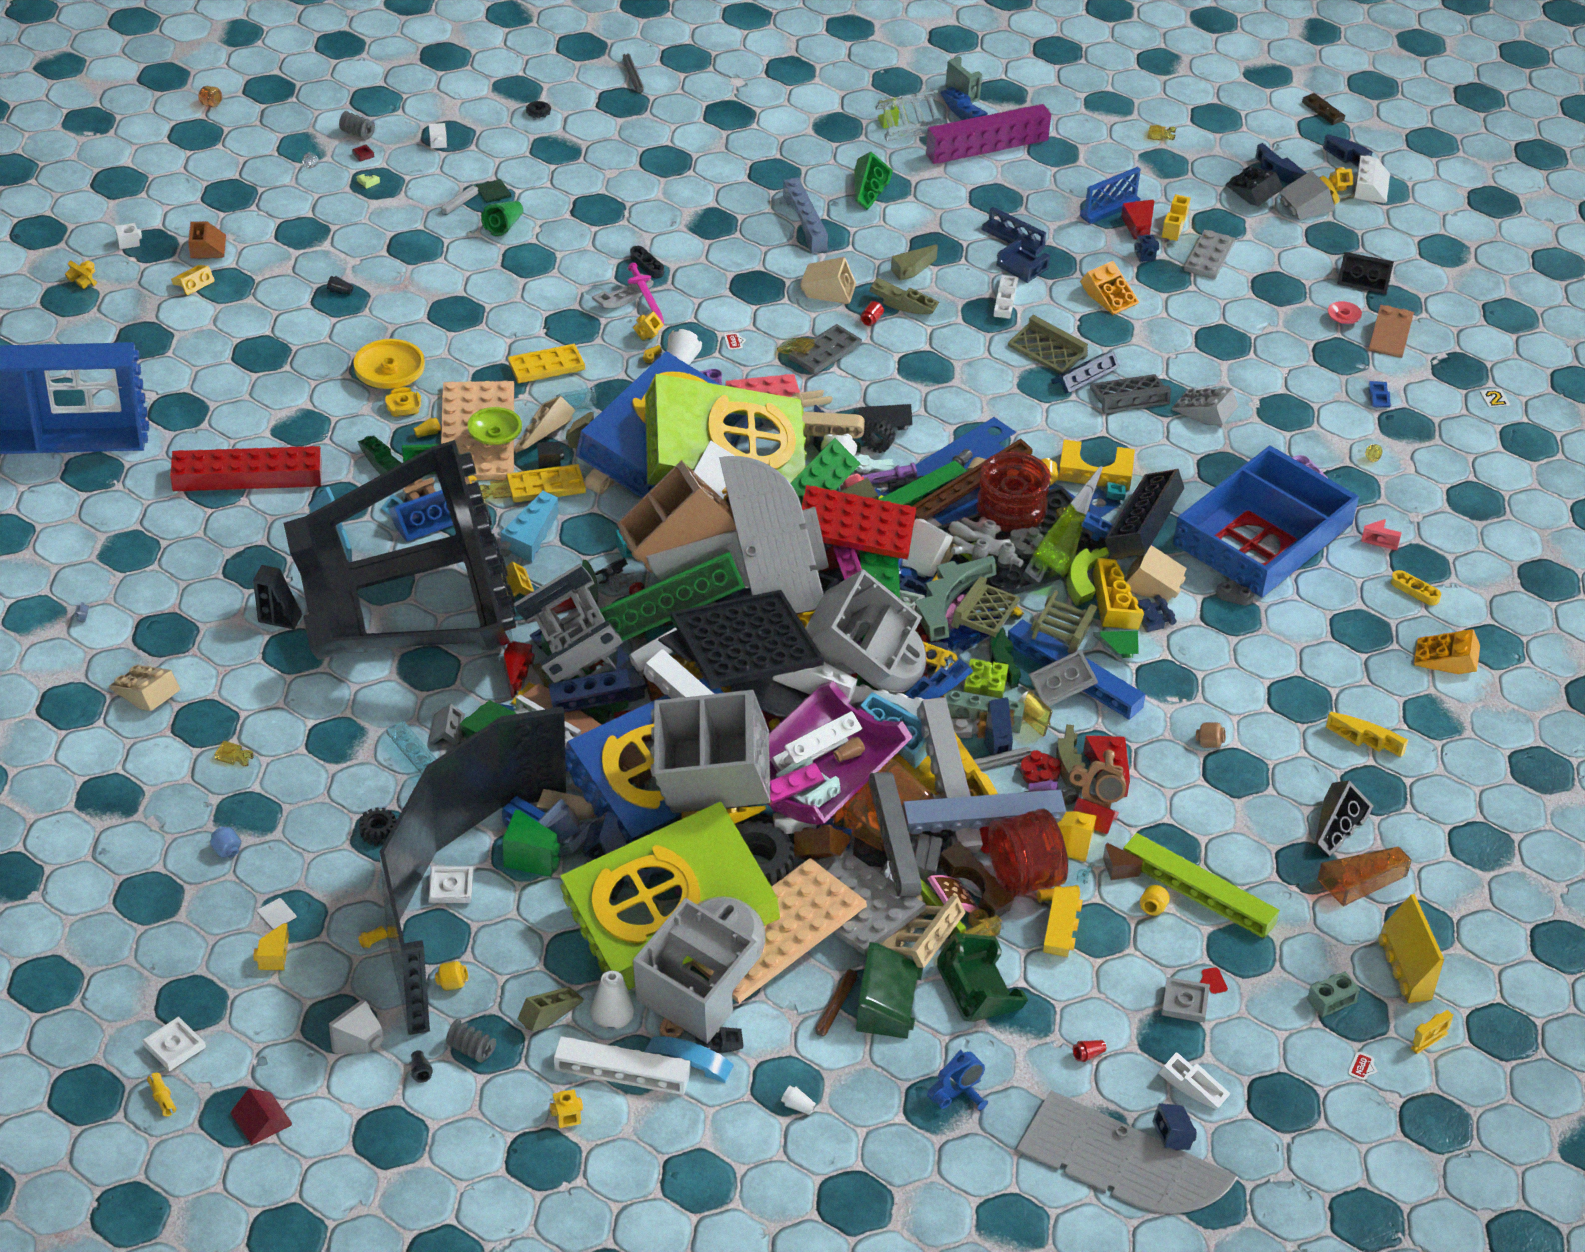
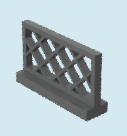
M1156 374L1090 384L1091 391L1102 404L1104 414L1170 404L1171 388L1169 385L1164 386Z

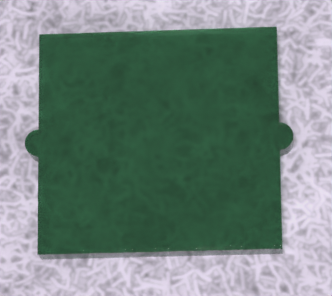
M501 179L476 185L478 192L486 203L512 197Z

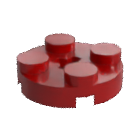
M1034 750L1021 762L1020 774L1023 775L1024 781L1028 784L1048 780L1057 782L1060 777V761L1049 754Z

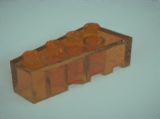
M1399 846L1323 862L1321 863L1317 879L1344 907L1406 877L1412 859Z

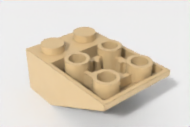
M139 664L132 666L129 672L114 679L115 682L109 685L111 690L137 708L147 711L154 710L181 690L172 670Z

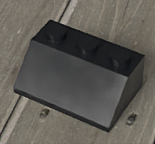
M1344 252L1337 285L1387 294L1394 261Z
M911 404L866 406L853 410L854 414L864 418V427L872 419H881V422L885 420V424H891L890 428H897L898 431L908 430V427L913 425Z

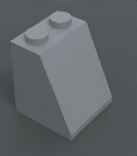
M1312 170L1279 192L1282 205L1284 207L1287 206L1289 212L1293 216L1296 215L1299 220L1335 210L1329 188Z

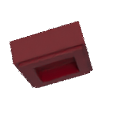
M366 144L352 149V154L360 162L374 157V152Z

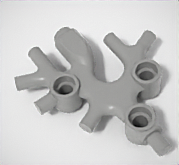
M964 517L961 523L953 521L950 524L949 531L955 536L952 543L958 545L951 548L953 555L968 553L972 554L973 560L987 557L988 554L998 556V561L1002 564H1015L1018 567L1023 565V560L1019 559L1017 554H1015V547L1010 539H995V534L999 533L1001 528L994 521L981 517L978 522H973ZM966 541H977V542H976L974 545H972V544H970V543H968V542H966Z

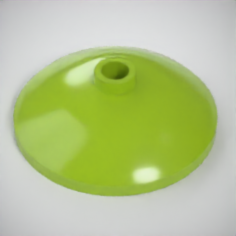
M489 407L475 412L469 418L467 427L470 436L476 441L496 446L509 443L517 438L522 431V421L512 410L502 407Z

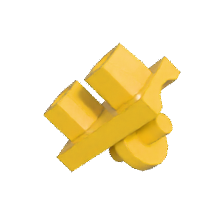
M71 260L67 263L70 269L65 273V276L69 281L74 282L76 280V283L82 289H85L89 284L93 286L97 284V281L92 278V274L95 273L93 262L88 260L82 262L80 266Z

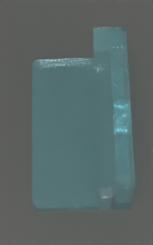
M594 387L556 395V397L561 396L574 409L597 405Z

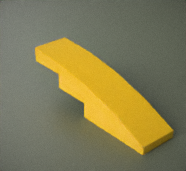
M1330 712L1328 715L1326 728L1358 747L1365 743L1378 752L1385 748L1400 758L1405 754L1408 739L1386 728L1356 717Z

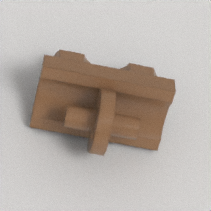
M421 478L403 489L402 501L405 503L420 498L422 495L425 496L436 492L434 489V479L429 478L423 481Z

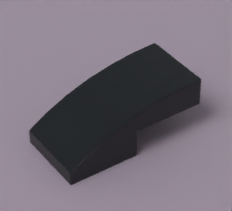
M720 1027L719 1032L712 1037L708 1044L695 1037L696 1044L716 1053L732 1052L744 1047L742 1029Z

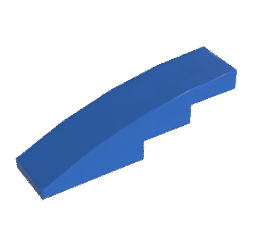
M959 658L947 670L941 667L929 679L923 676L904 695L911 699H915V697L922 699L939 698L957 686L973 670Z

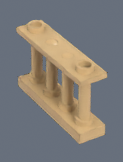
M921 895L916 896L917 899L925 903ZM951 896L944 906H926L925 904V911L883 941L881 945L904 956H912L918 968H925L966 913L958 896ZM926 914L936 915L933 920H923ZM916 928H926L923 934L913 933ZM905 942H916L912 948L902 947Z

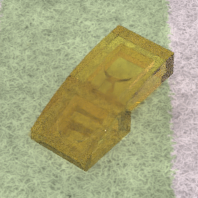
M791 338L783 342L777 348V351L788 355L792 351L806 354L815 346L813 339Z

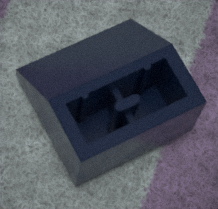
M611 811L606 812L590 824L582 850L586 859L588 857L597 859L627 845L626 838L621 834L617 820Z

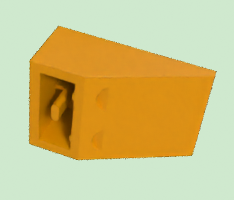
M1114 261L1088 271L1080 280L1087 294L1112 315L1139 303Z
M1474 629L1418 638L1414 665L1454 674L1477 672L1480 644Z

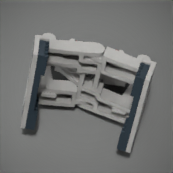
M581 564L576 565L514 603L517 612L528 624L536 619L546 641L549 643L552 654L541 660L540 664L554 683L562 679L565 681L576 675L582 678L616 670L615 665L608 656L617 651L616 647L622 644L619 634H617L608 620L605 621L588 587L595 583ZM571 597L577 610L560 619L552 608ZM581 668H583L587 672L593 669L594 672L590 673L589 675H586Z

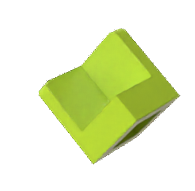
M894 102L891 103L890 110L878 115V121L883 129L898 126L899 109Z

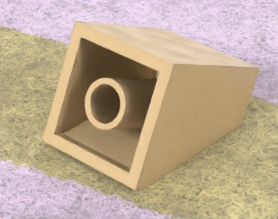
M844 256L808 264L800 282V287L808 298L849 304L857 283Z
M1151 545L1145 555L1137 557L1130 565L1124 580L1130 585L1131 593L1153 599L1156 595H1160L1168 602L1172 597L1176 598L1180 593L1181 588L1179 586L1182 585L1186 578L1184 574L1187 568Z

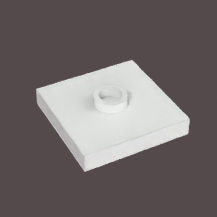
M431 866L429 903H471L473 866Z
M177 1017L142 1040L143 1046L168 1071H171L206 1047L205 1042L180 1017Z

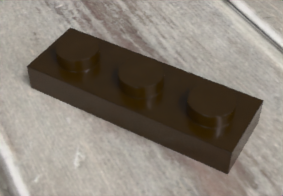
M1312 93L1303 97V104L1332 125L1345 120V115L1317 94Z

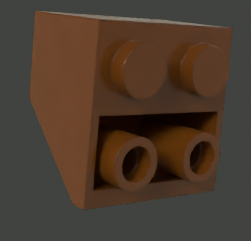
M821 825L818 829L803 828L802 831L794 832V856L804 861L810 858L813 860L841 856L851 841V836L843 833L842 830L834 829L831 825Z

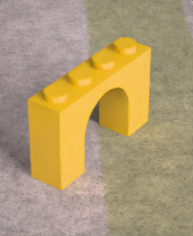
M1063 440L1058 480L1086 484L1099 468L1088 465L1081 459L1080 441ZM1117 447L1115 462L1110 466L1103 467L1096 486L1106 487L1107 482L1125 485V489L1130 490L1135 449Z

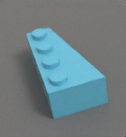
M542 491L501 531V543L504 541L511 543L508 550L512 551V554L533 562L534 555L539 551L540 544L545 540L548 530L551 529L559 514L558 497Z
M872 692L860 705L861 709L874 716V720L879 722L883 720L891 722L903 721L913 738L898 754L916 769L927 756L926 739L923 738L921 733V719L919 720L917 716Z

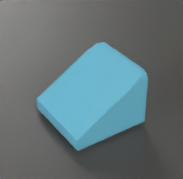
M392 494L381 509L390 515L389 508L404 502Z

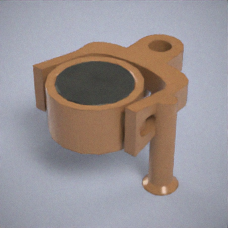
M1112 750L1104 751L1103 758L1105 763L1094 761L1088 770L1077 764L1070 771V781L1082 787V797L1085 800L1109 809L1111 803L1122 799L1126 791L1123 767L1113 765L1115 753ZM1103 769L1095 781L1097 796L1092 795L1089 791L1091 781L1096 772Z

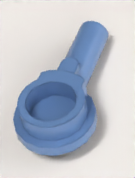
M652 867L646 870L641 868L637 873L644 886H646L650 882V878L666 871V869Z

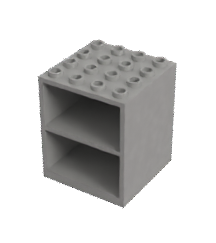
M754 690L654 701V709H651L652 721H654V727L651 728V735L654 740V745L651 746L652 758H654V764H651V773L653 777H656L657 787L660 786L661 796L665 797V804L670 807L672 813L699 811L720 801L725 808L770 803L769 729Z

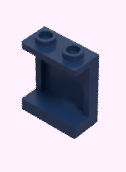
M1017 239L998 252L997 266L1029 283L1049 269L1050 255L1044 253L1037 257L1022 249V240Z

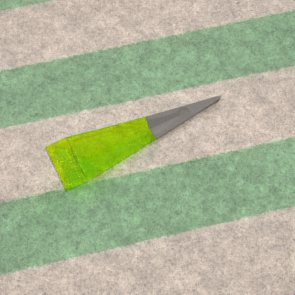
M1102 466L1096 470L1042 538L1033 554L1062 577L1067 574L1074 561L1082 531L1081 525L1103 469Z

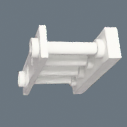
M851 711L785 745L786 751L774 756L771 762L779 773L792 763L796 764L810 756L812 760H815L842 746L848 741V736L860 731L862 727Z

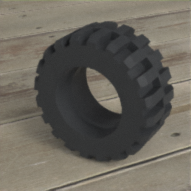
M745 821L744 824H735L752 855L762 856L770 860L765 864L759 865L771 887L794 870V846L789 836L784 834L783 830L779 827L774 828V825L770 823L763 824L762 821H757V823Z

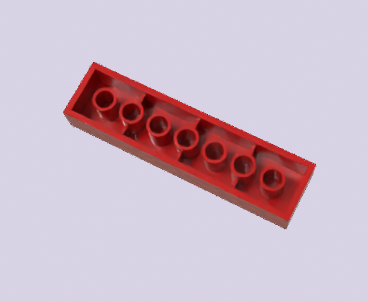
M321 446L172 451L170 472L172 491L321 487Z

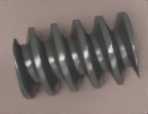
M344 111L340 116L339 127L342 131L365 140L373 135L375 123L370 122L369 119L354 115L348 111Z
M456 1019L451 1024L446 1037V1042L450 1047H454L457 1051H461L470 1058H475L477 1062L486 1061L496 1046L495 1038L490 1040V1036L487 1034L482 1037V1031L479 1030L475 1033V1027L472 1026L468 1029V1024L463 1023L461 1025L460 1019Z

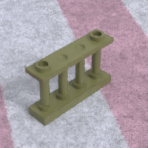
M1054 591L1052 597L1048 596L1045 609L1038 621L1034 620L1031 631H1034L1032 639L1035 640L1039 632L1066 641L1070 645L1068 653L1072 654L1078 650L1093 622L1098 606L1090 604L1088 610L1077 609L1056 601L1058 591ZM1053 608H1056V609H1058V610H1061V611H1064V612H1066V613H1069V614H1072V615H1074V616H1077V617H1079V619L1076 618V617L1070 616V615H1068V614L1062 613V612H1060V611H1057V610H1055V609H1053ZM1048 616H1051V617L1057 618V619H1059V620L1065 621V622H1067V623L1073 624V625H1075V627H1074V626H1071V625H1069V624L1063 623V622H1061V621L1055 620V619H1053V618H1050V617H1048ZM1044 624H1047V625H1049V626L1055 627V628H1057V629L1063 630V631L1068 632V633H1071V634H1070V635H1069V634H1066V633H1064V632H1061V631H1058V630H1056V629H1053V628H1050V627H1048V626H1045Z

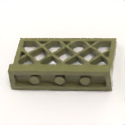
M1034 314L1029 318V323L1008 342L1009 347L1058 374L1068 371L1080 359L1084 360L1088 356L1087 343ZM1030 330L1035 334L1026 335V332ZM1044 338V339L1048 340L1049 342H1042V343H1040V342H1039V339ZM1037 339V343L1027 344V340ZM1025 340L1023 345L1016 344L1017 341ZM1053 346H1059L1063 349L1053 350ZM1041 347H1050L1051 350L1041 351ZM1038 348L1039 352H1030L1028 349ZM1072 353L1076 356L1067 358L1066 354ZM1064 354V358L1055 359L1054 355ZM1052 355V359L1045 360L1042 358V356ZM1059 363H1066L1062 369L1056 366Z
M980 576L956 608L951 627L958 629L962 624L996 637L1020 602L1021 597L986 585L987 579Z

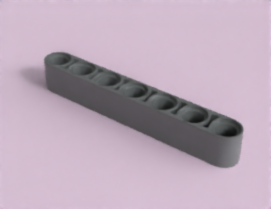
M892 772L870 773L869 787L897 896H919L922 889L921 879L894 775Z

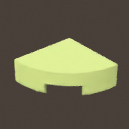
M362 174L357 176V182L365 188H369L380 183V178L375 175L371 177Z

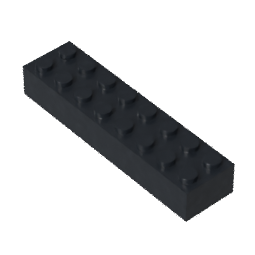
M1179 469L1149 473L1143 476L1105 538L1111 559H1125L1133 555L1139 557L1147 553L1185 488Z

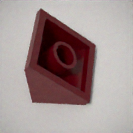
M248 1088L230 1112L251 1145L292 1126V1122L273 1094L268 1091Z

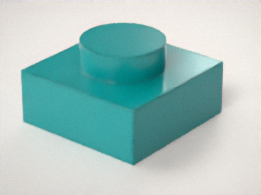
M1107 482L1106 498L1124 501L1126 496L1125 485Z

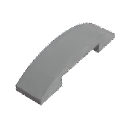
M651 279L645 282L648 289L654 283ZM629 284L610 294L602 291L592 296V300L605 308H617L636 300L643 293L638 284Z

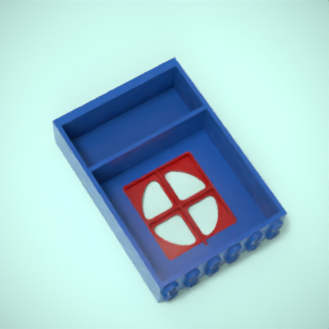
M1269 445L1177 517L1173 544L1241 586L1248 587L1251 592L1263 598L1353 524L1359 496ZM1252 525L1262 527L1264 530L1250 540L1233 529ZM1269 534H1273L1280 542V550L1277 554H1273L1258 545V543ZM1228 535L1244 546L1238 550L1224 542L1222 538ZM1249 550H1254L1269 559V561L1259 563L1245 553Z

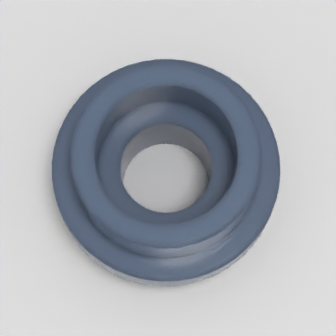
M81 602L80 606L77 605L75 610V617H78L80 622L81 620L86 621L89 605H84V602Z

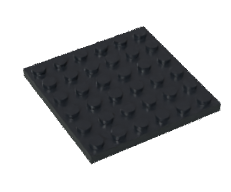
M782 590L670 612V619L710 690L824 665L823 656Z

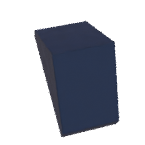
M566 805L545 827L557 834V843L560 844L580 831V820L569 805Z

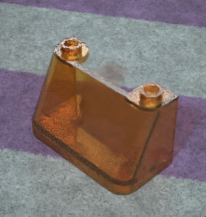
M891 758L878 771L893 773L901 806L904 801L934 799L933 793L898 761ZM868 781L844 804L845 828L852 829L853 836L885 852Z

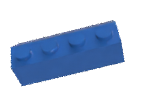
M442 490L388 509L395 528L406 542L453 525Z

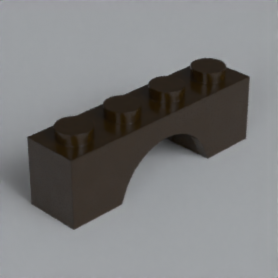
M960 841L941 852L938 866L947 876L968 879L979 888L982 898L978 908L991 922L1010 911L1014 901L1011 893L998 883L996 877L992 876L985 869L984 865Z

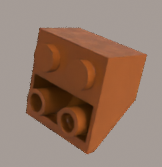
M208 221L190 222L188 240L190 258H225L226 234Z

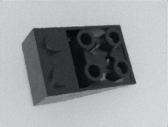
M1250 166L1244 168L1239 175L1233 176L1226 183L1229 189L1249 204L1260 206L1283 189L1276 172Z

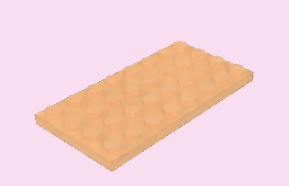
M514 381L443 382L441 444L455 440L460 454L470 452L477 473L473 476L477 480H507V473H514V440L496 446L482 444L470 436L467 424L469 418L475 412L484 408L502 407L514 412Z
M811 858L772 886L778 899L780 919L764 926V950L757 962L733 990L732 998L736 1002L741 1003L867 907L866 900ZM696 960L689 962L709 979L714 971Z

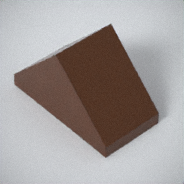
M1108 842L1105 844L1103 860L1111 880L1140 876L1143 865L1142 859Z

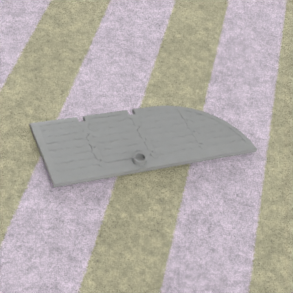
M744 456L719 457L752 595L782 590L796 614L816 610L824 595L818 571H810L809 568L815 566L816 563L807 529L800 530L799 525L806 523L800 500L794 488L780 472L762 461Z
M812 507L802 510L806 524L799 525L800 530L807 529L816 563L815 566L809 568L812 571L829 568L816 508ZM737 530L646 556L652 572L662 582L730 552L744 585L750 587Z
M1050 1090L1016 1151L1056 1170H1059L1060 1166L1063 1165L1067 1167L1064 1171L1065 1174L1103 1192H1106L1108 1187L1114 1189L1112 1196L1138 1208L1158 1213H1185L1204 1208L1225 1195L1238 1178L1237 1175L1183 1150L1165 1148L1161 1140Z

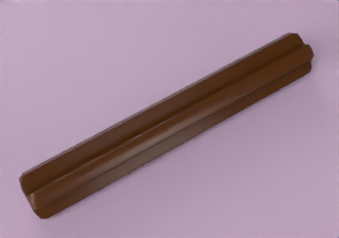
M848 969L815 1028L817 1035L824 1037L829 1031L857 979L858 973L856 970Z

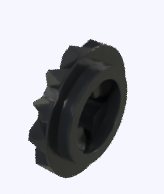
M534 101L526 106V112L528 116H533V118H546L547 115H550L551 106L543 101Z

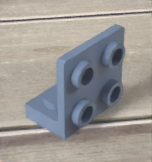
M559 799L537 822L546 826L567 804L563 799ZM593 821L580 822V831L560 843L558 856L573 853L585 841L589 826Z

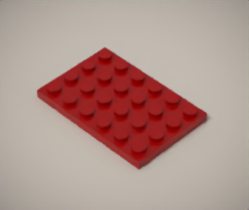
M806 485L802 510L812 507L816 508L823 543L908 560L916 507Z

